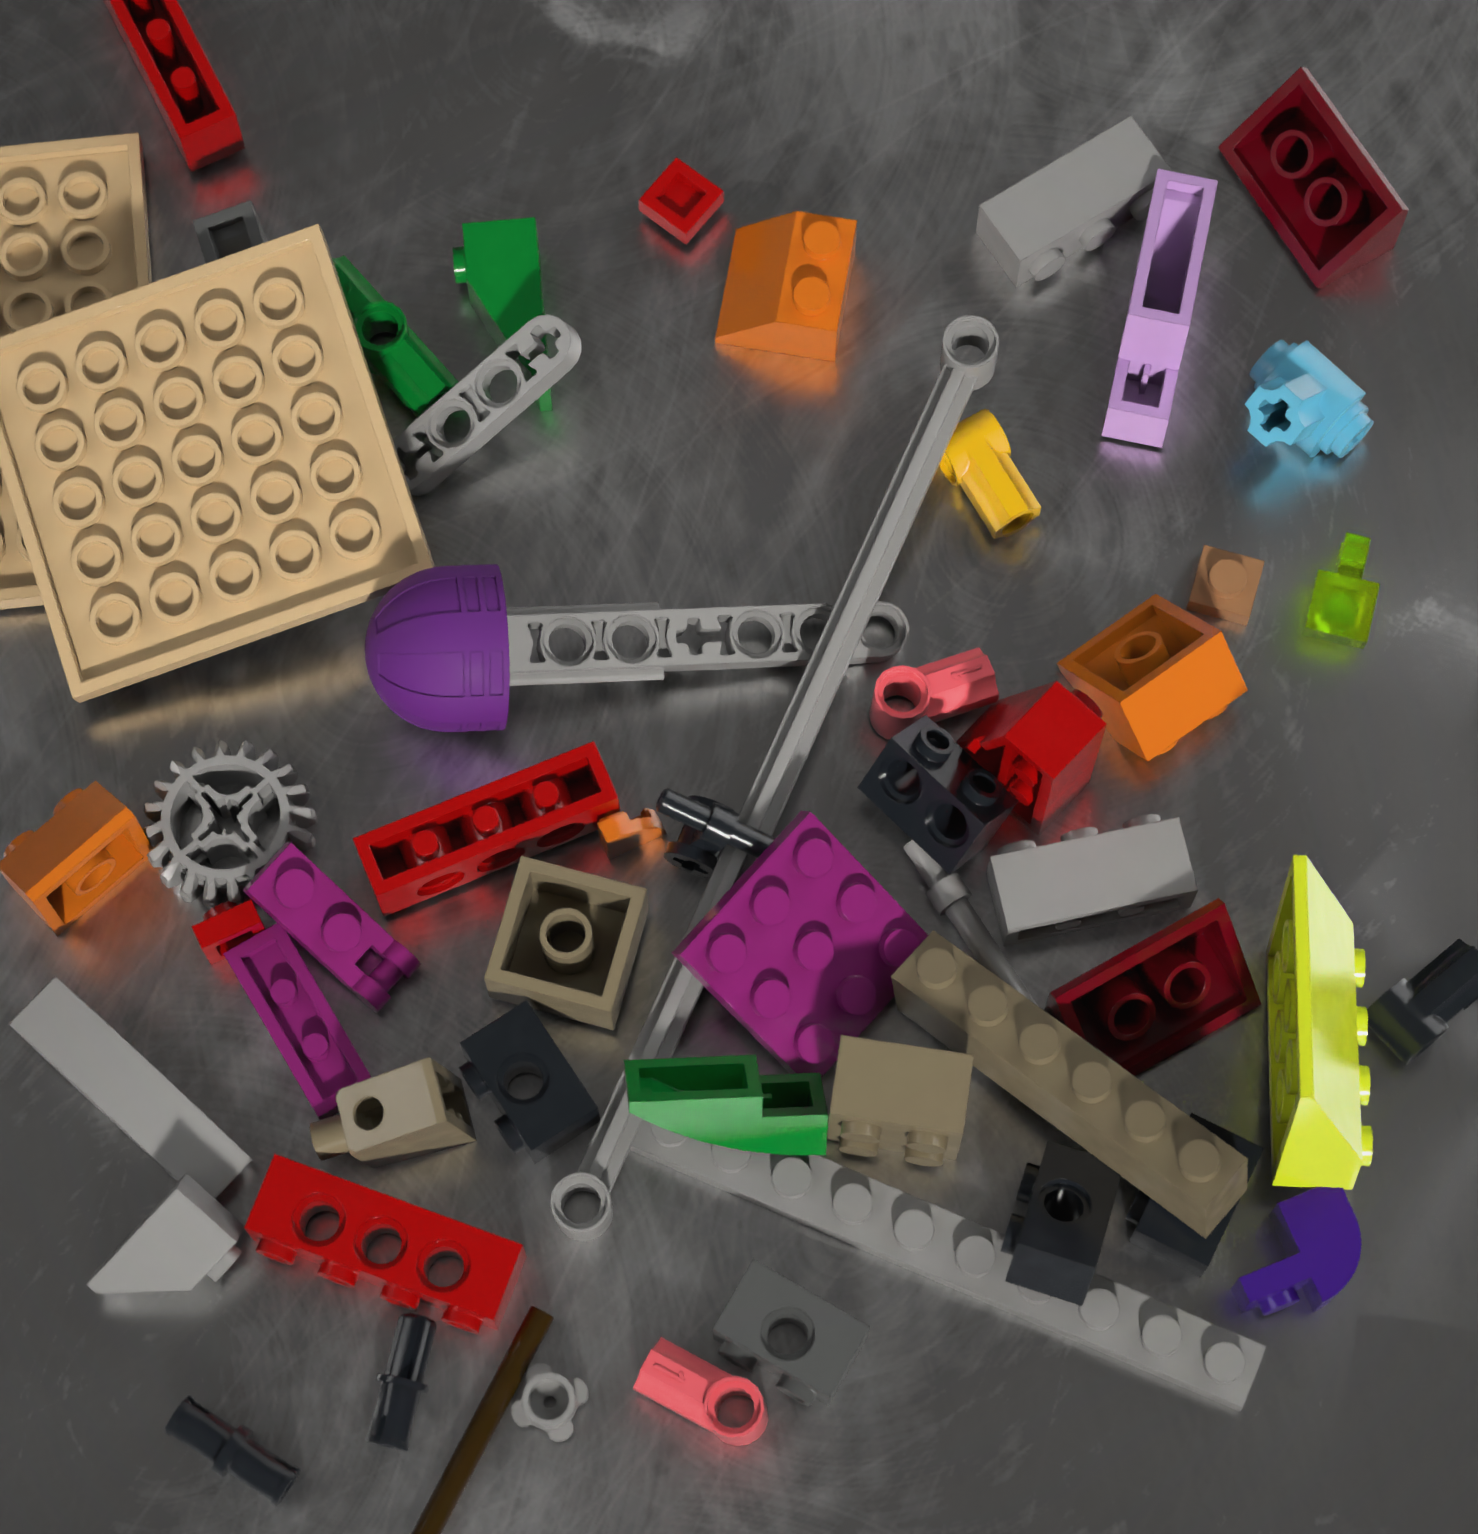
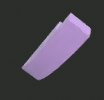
M1157 169L1101 436L1159 448L1163 446L1178 371L1190 328L1218 180Z

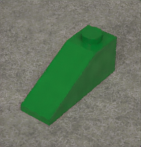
M536 217L462 223L464 246L452 248L456 284L467 283L471 306L498 347L528 321L537 316L545 315ZM546 334V335L541 339V341L544 343V346H545V349H544V351H543L542 353H544L545 355L548 356L547 334ZM521 355L517 357L516 361L526 367L531 372L532 377L536 375L537 370L528 365L531 362L530 360ZM551 388L535 401L540 411L553 410Z

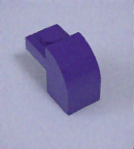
M1315 1187L1276 1204L1269 1217L1287 1258L1237 1279L1231 1287V1291L1241 1313L1258 1306L1263 1316L1280 1311L1300 1301L1296 1290L1301 1288L1312 1312H1315L1332 1301L1347 1285L1358 1266L1362 1240L1359 1223L1343 1188Z

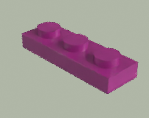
M276 923L223 954L319 1120L339 1113L335 1098L336 1092L339 1089L372 1077L289 935Z

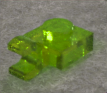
M1346 532L1344 543L1342 542L1340 545L1335 573L1318 569L1313 583L1302 635L1364 649L1368 641L1380 583L1362 579L1371 538Z

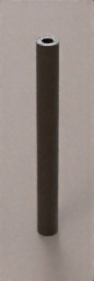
M530 1306L411 1534H441L554 1320V1317Z

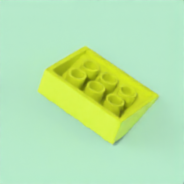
M1293 855L1266 949L1272 1186L1335 1187L1352 1190L1361 1166H1370L1373 1153L1372 1127L1361 1125L1360 1106H1367L1370 1096L1369 1066L1359 1065L1358 1046H1365L1367 1040L1368 1012L1366 1007L1357 1006L1356 987L1362 988L1365 979V950L1354 948L1353 922L1306 855Z

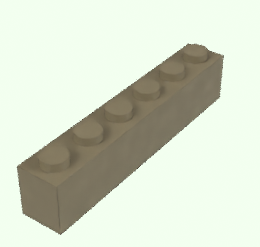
M933 930L891 976L897 1010L952 1051L974 1055L973 1066L1205 1239L1247 1191L1248 1158Z

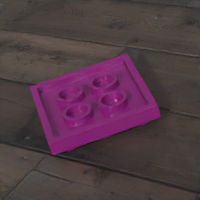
M801 810L671 953L790 1074L820 1073L822 1078L838 1059L841 1035L858 1037L895 996L891 976L926 939L928 934L811 811Z

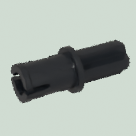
M405 1313L398 1318L385 1373H378L376 1376V1381L381 1382L369 1433L366 1436V1442L408 1451V1442L421 1392L427 1393L429 1388L428 1385L423 1384V1379L437 1328L436 1321L413 1313Z

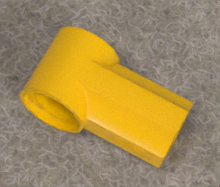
M984 408L958 422L939 464V468L952 485H961L994 539L1004 536L1007 538L1024 529L1028 523L1039 516L1041 506L1010 458L1011 449L1002 427L994 415Z

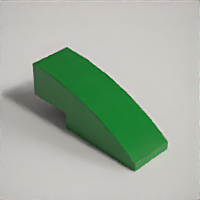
M756 1055L624 1060V1076L629 1113L654 1125L701 1142L742 1151L778 1155H826L828 1109L820 1073L759 1075Z

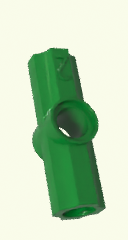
M345 255L334 258L333 262L370 373L378 375L411 413L418 418L459 381L407 324L404 313L399 307L385 301ZM389 332L396 335L391 342L385 345H375L369 342L378 333Z

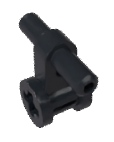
M667 788L661 792L656 803L657 812L684 824L678 840L669 842L664 858L677 868L696 876L710 879L719 860L720 851L726 844L758 858L775 840V837L739 821V813L710 798L696 795L687 797Z

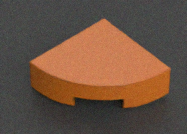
M644 808L640 812L641 815L631 820L624 811L599 819L597 823L599 839L609 860L667 834L655 810Z

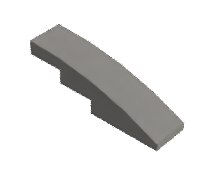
M56 976L8 1023L101 1113L105 1114L177 1182L187 1173L216 1199L253 1160Z

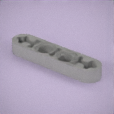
M548 314L537 316L528 321L393 439L403 472L407 469L403 459L408 454L418 458L415 463V467L419 472L414 479L405 476L412 497L423 496L437 487L575 366L582 349L581 339L572 326L562 319ZM547 333L558 338L555 345L559 352L553 358L542 353L545 346L541 339ZM521 355L530 360L531 362L528 365L537 370L536 375L532 377L531 372L516 361L517 357ZM503 370H512L517 378L515 393L505 402H494L489 388L491 380L497 373ZM465 410L470 417L471 426L469 433L461 441L449 443L443 431L445 420L453 412ZM427 436L433 445L444 452L441 457L429 452L433 447L424 442Z

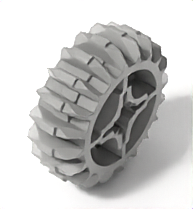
M219 739L215 746L216 756L206 758L204 751L200 747L194 746L191 756L195 764L187 769L181 762L172 760L169 768L176 780L173 783L165 780H155L153 785L156 794L164 801L145 803L143 809L146 817L155 822L142 828L151 845H154L147 854L152 867H164L160 878L167 888L181 884L180 895L184 901L191 903L203 893L204 904L208 910L221 904L223 896H228V900L237 905L243 903L246 893L242 890L286 842H291L299 850L312 849L316 843L314 835L305 829L317 823V815L314 808L304 806L312 796L306 784H295L298 778L296 768L292 764L283 765L278 768L279 758L277 753L270 748L256 759L253 744L246 740L239 747L237 754L231 755L227 742ZM225 784H247L241 791L230 795L220 794L213 789ZM277 802L280 806V823L273 842L266 850L260 844L256 834L259 826L268 818L266 811ZM195 803L203 815L202 821L197 829L190 834L193 841L184 849H181V825L188 809ZM213 810L217 811L224 820L232 817L234 823H236L238 819L241 825L240 829L247 842L243 841L236 832L227 834L225 828L222 832ZM230 856L239 857L248 863L232 869H213L203 866L206 863L213 866L222 858Z

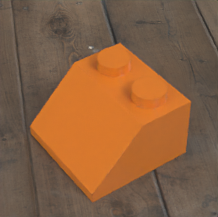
M794 211L736 228L715 343L835 362L855 257L857 220Z
M1157 594L1148 598L1057 662L1061 673L1074 689L1087 694L1099 706L1103 713L1101 719L1107 723L1106 730L1114 740L1147 762L1155 756L1171 750L1178 743L1179 739L1204 721L1223 713L1231 702L1248 691L1222 631Z
M96 780L85 790L77 788L65 795L53 810L54 816L35 832L28 830L17 836L7 846L3 854L5 858L0 861V872L57 937L148 859L147 854L153 848L135 815Z

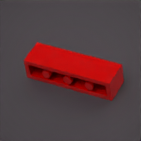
M103 0L190 172L192 173L245 149L236 113L178 1Z

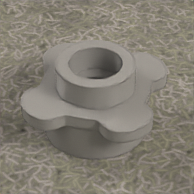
M536 1364L529 1368L526 1373L528 1383L523 1390L522 1399L514 1402L512 1405V1418L520 1427L525 1428L532 1425L546 1431L552 1441H565L574 1432L572 1420L578 1406L586 1403L588 1400L589 1391L587 1385L580 1378L567 1380L562 1375L553 1373L551 1367L547 1364ZM552 1396L556 1399V1406L554 1408L547 1409L544 1406L543 1402L546 1397Z

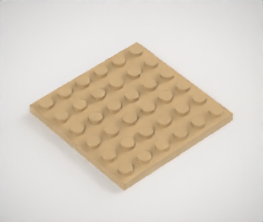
M319 224L0 337V467L71 695L78 703L384 596L404 578L421 570L435 567L324 232Z

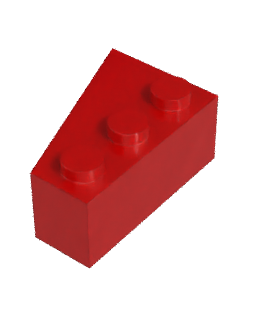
M1054 681L993 703L956 743L985 770L992 773L999 780L1000 784L1019 801L1011 813L1039 836L1089 784L1107 723L1101 719L1103 713L1099 706L1087 694L1078 689L1070 692L1061 683Z

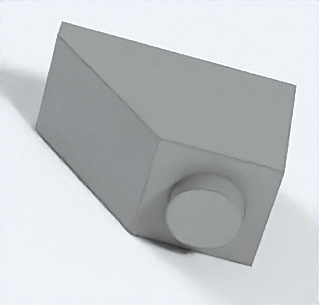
M185 1173L99 1265L88 1281L87 1286L96 1294L187 1291L192 1290L206 1274L216 1282L242 1253L234 1244L239 1239L245 1225Z

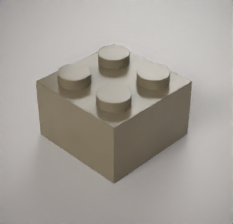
M521 856L484 976L489 997L516 1005L527 1000L532 1009L614 1030L649 912L647 889Z
M841 1035L829 1112L827 1141L838 1142V1149L841 1152L856 1156L874 1157L878 1155V1149L904 1152L905 1161L921 1166L939 1167L943 1165L944 1159L956 1160L964 1133L974 1055Z

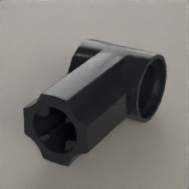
M1459 938L1408 982L1405 978L1401 979L1367 1009L1368 1026L1405 1066L1423 1053L1449 1028L1447 1023L1478 999V950Z

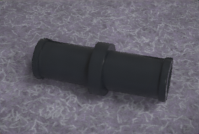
M190 1395L175 1410L164 1430L169 1436H174L213 1462L212 1471L221 1477L226 1476L228 1473L270 1500V1503L276 1507L287 1495L301 1471L297 1466H292L251 1439L253 1435L252 1430L243 1424L236 1429L197 1403Z

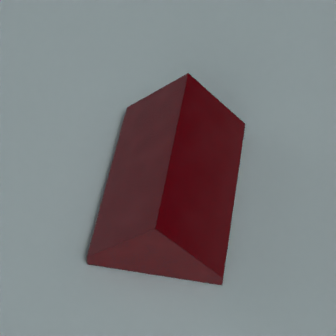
M1300 67L1218 146L1221 153L1316 288H1323L1395 247L1409 209L1307 67Z
M1217 898L1051 991L1044 1011L1129 1073L1136 1076L1260 1006L1262 1003L1226 905L1220 898Z

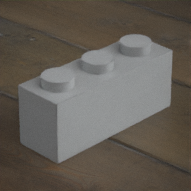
M1129 116L980 204L976 233L1016 288L1033 277L1036 281H1041L1057 272L1065 263L1066 258L1080 249L1085 248L1087 251H1091L1102 246L1114 235L1117 227L1132 218H1135L1137 221L1147 219L1157 169L1172 170L1132 116Z
M1146 814L1127 820L1122 824L1123 829L1099 834L1096 827H1084L1063 834L1060 837L1061 842L1036 847L1035 841L1022 840L1000 847L997 850L998 855L990 856L986 877L1003 946L1190 908L1198 892V887L1179 817L1161 821L1158 814Z

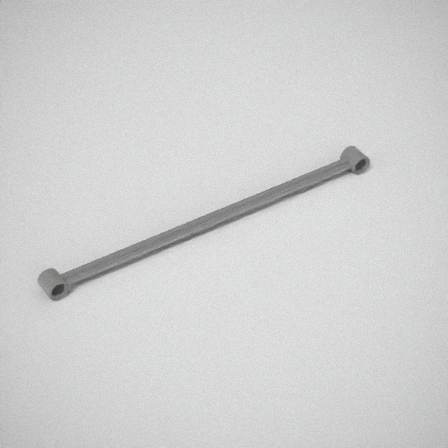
M975 315L959 317L953 320L944 331L940 357V374L739 813V821L771 836L973 390L985 386L994 375L999 337L994 326L982 317ZM963 345H972L979 348L985 356L977 361L970 362L960 359L953 351ZM726 844L683 939L755 862L757 857ZM675 956L628 1060L671 1058L704 986ZM624 1069L577 1172L562 1178L556 1184L551 1194V1211L558 1227L566 1236L577 1241L594 1240L603 1235L611 1225L614 1209L610 1193L643 1122L642 1118L629 1113ZM580 1191L591 1192L601 1200L598 1214L586 1223L572 1222L564 1215L566 1201L570 1196Z

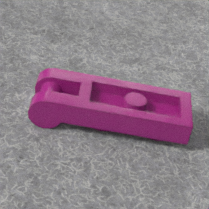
M286 842L242 890L356 997L376 1013L391 999L388 992L402 976L409 979L421 965L420 961L406 947L389 935L291 842ZM371 948L383 960L368 976L355 963Z

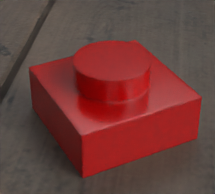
M676 157L638 200L639 211L687 245L723 204L724 191Z
M252 899L239 905L231 901L216 905L203 915L204 921L191 926L210 965L226 959L223 953L265 930V926Z

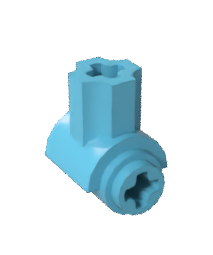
M1280 339L1258 359L1249 373V377L1255 381V391L1245 403L1251 416L1250 426L1247 431L1265 447L1281 441L1290 446L1293 444L1298 445L1310 457H1315L1322 450L1325 454L1333 452L1339 458H1342L1363 439L1374 423L1367 415L1369 408L1360 401L1366 393L1308 340L1300 345L1297 343L1289 345L1283 339Z

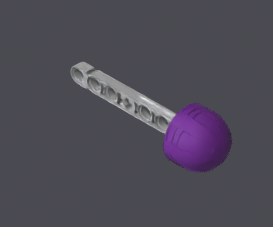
M497 564L439 566L421 570L404 578L382 598L371 616L366 631L365 661L369 677L377 694L395 714L405 721L420 728L437 732L505 730L507 724L510 686L664 680V672L807 666L814 650L807 647L802 641L800 635L801 625L804 621L812 618L827 622L834 606L828 603L660 609L659 602L506 608L502 575ZM877 601L871 617L880 616L892 624L895 632L894 642L886 648H875L868 644L862 635L849 664L888 661L904 647L908 640L909 625L906 616L900 608L889 602ZM748 621H758L764 624L769 629L772 637L770 648L759 654L750 653L745 650L738 639L740 625ZM719 622H727L724 642L728 655L720 654L722 641L704 643L698 650L697 655L690 654L688 644L677 643L676 637L684 633L688 624L695 625L697 635L716 636L721 630ZM626 625L634 626L642 631L647 641L646 652L643 655L630 659L617 653L613 647L612 636L613 632L619 627ZM561 628L576 631L584 643L582 656L572 661H563L555 657L549 647V636L551 633ZM529 629H538L540 631L536 646L539 663L530 662L533 640Z

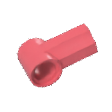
M980 647L916 668L901 665L885 670L876 681L869 710L871 725L879 735L890 740L893 736L925 715L933 722H938L996 703L999 698V691L995 672L988 655H985ZM895 695L904 696L912 701L915 708L906 712L895 711L887 705L885 699Z
M662 1337L650 1350L640 1368L638 1378L633 1387L638 1393L714 1433L721 1441L733 1446H745L758 1440L764 1433L769 1420L768 1407L758 1387L751 1381L733 1376ZM737 1395L748 1397L754 1402V1413L747 1424L738 1428H730L719 1422L718 1413L720 1406L726 1399Z

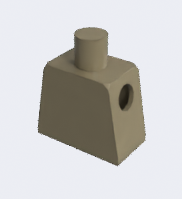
M431 1057L339 1089L335 1096L339 1114L310 1123L312 1143L321 1161L350 1153L351 1156L372 1168L390 1165L477 1141L461 1079Z

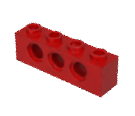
M592 741L352 839L383 917L518 863L521 856L530 858L598 830L597 823L599 819L620 812L619 797L596 744Z
M277 1154L273 1156L244 1227L250 1237L259 1242L255 1251L265 1257L287 1265H293L296 1256L319 1264L320 1267L317 1274L327 1280L349 1288H355L358 1279L382 1287L379 1297L383 1300L412 1311L417 1310L420 1302L444 1310L441 1320L445 1323L474 1334H479L482 1325L499 1330L527 1257L523 1244ZM331 1211L339 1215L338 1229L330 1238L316 1241L306 1236L307 1223L316 1213ZM385 1233L398 1236L402 1241L401 1250L392 1261L379 1264L367 1258L368 1246L376 1236ZM444 1256H453L460 1259L464 1263V1270L456 1283L441 1287L429 1281V1269L437 1259Z

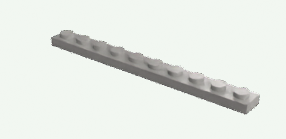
M644 1119L630 1148L632 1152L1237 1411H1240L1245 1404L1267 1347L1096 1273L1093 1275L1083 1306L1005 1282L1013 1256L1000 1252L1005 1234L819 1155H778L737 1150L701 1142L663 1129Z

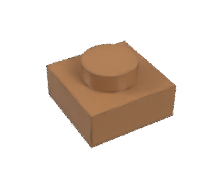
M1204 545L1186 610L1247 626L1265 561Z

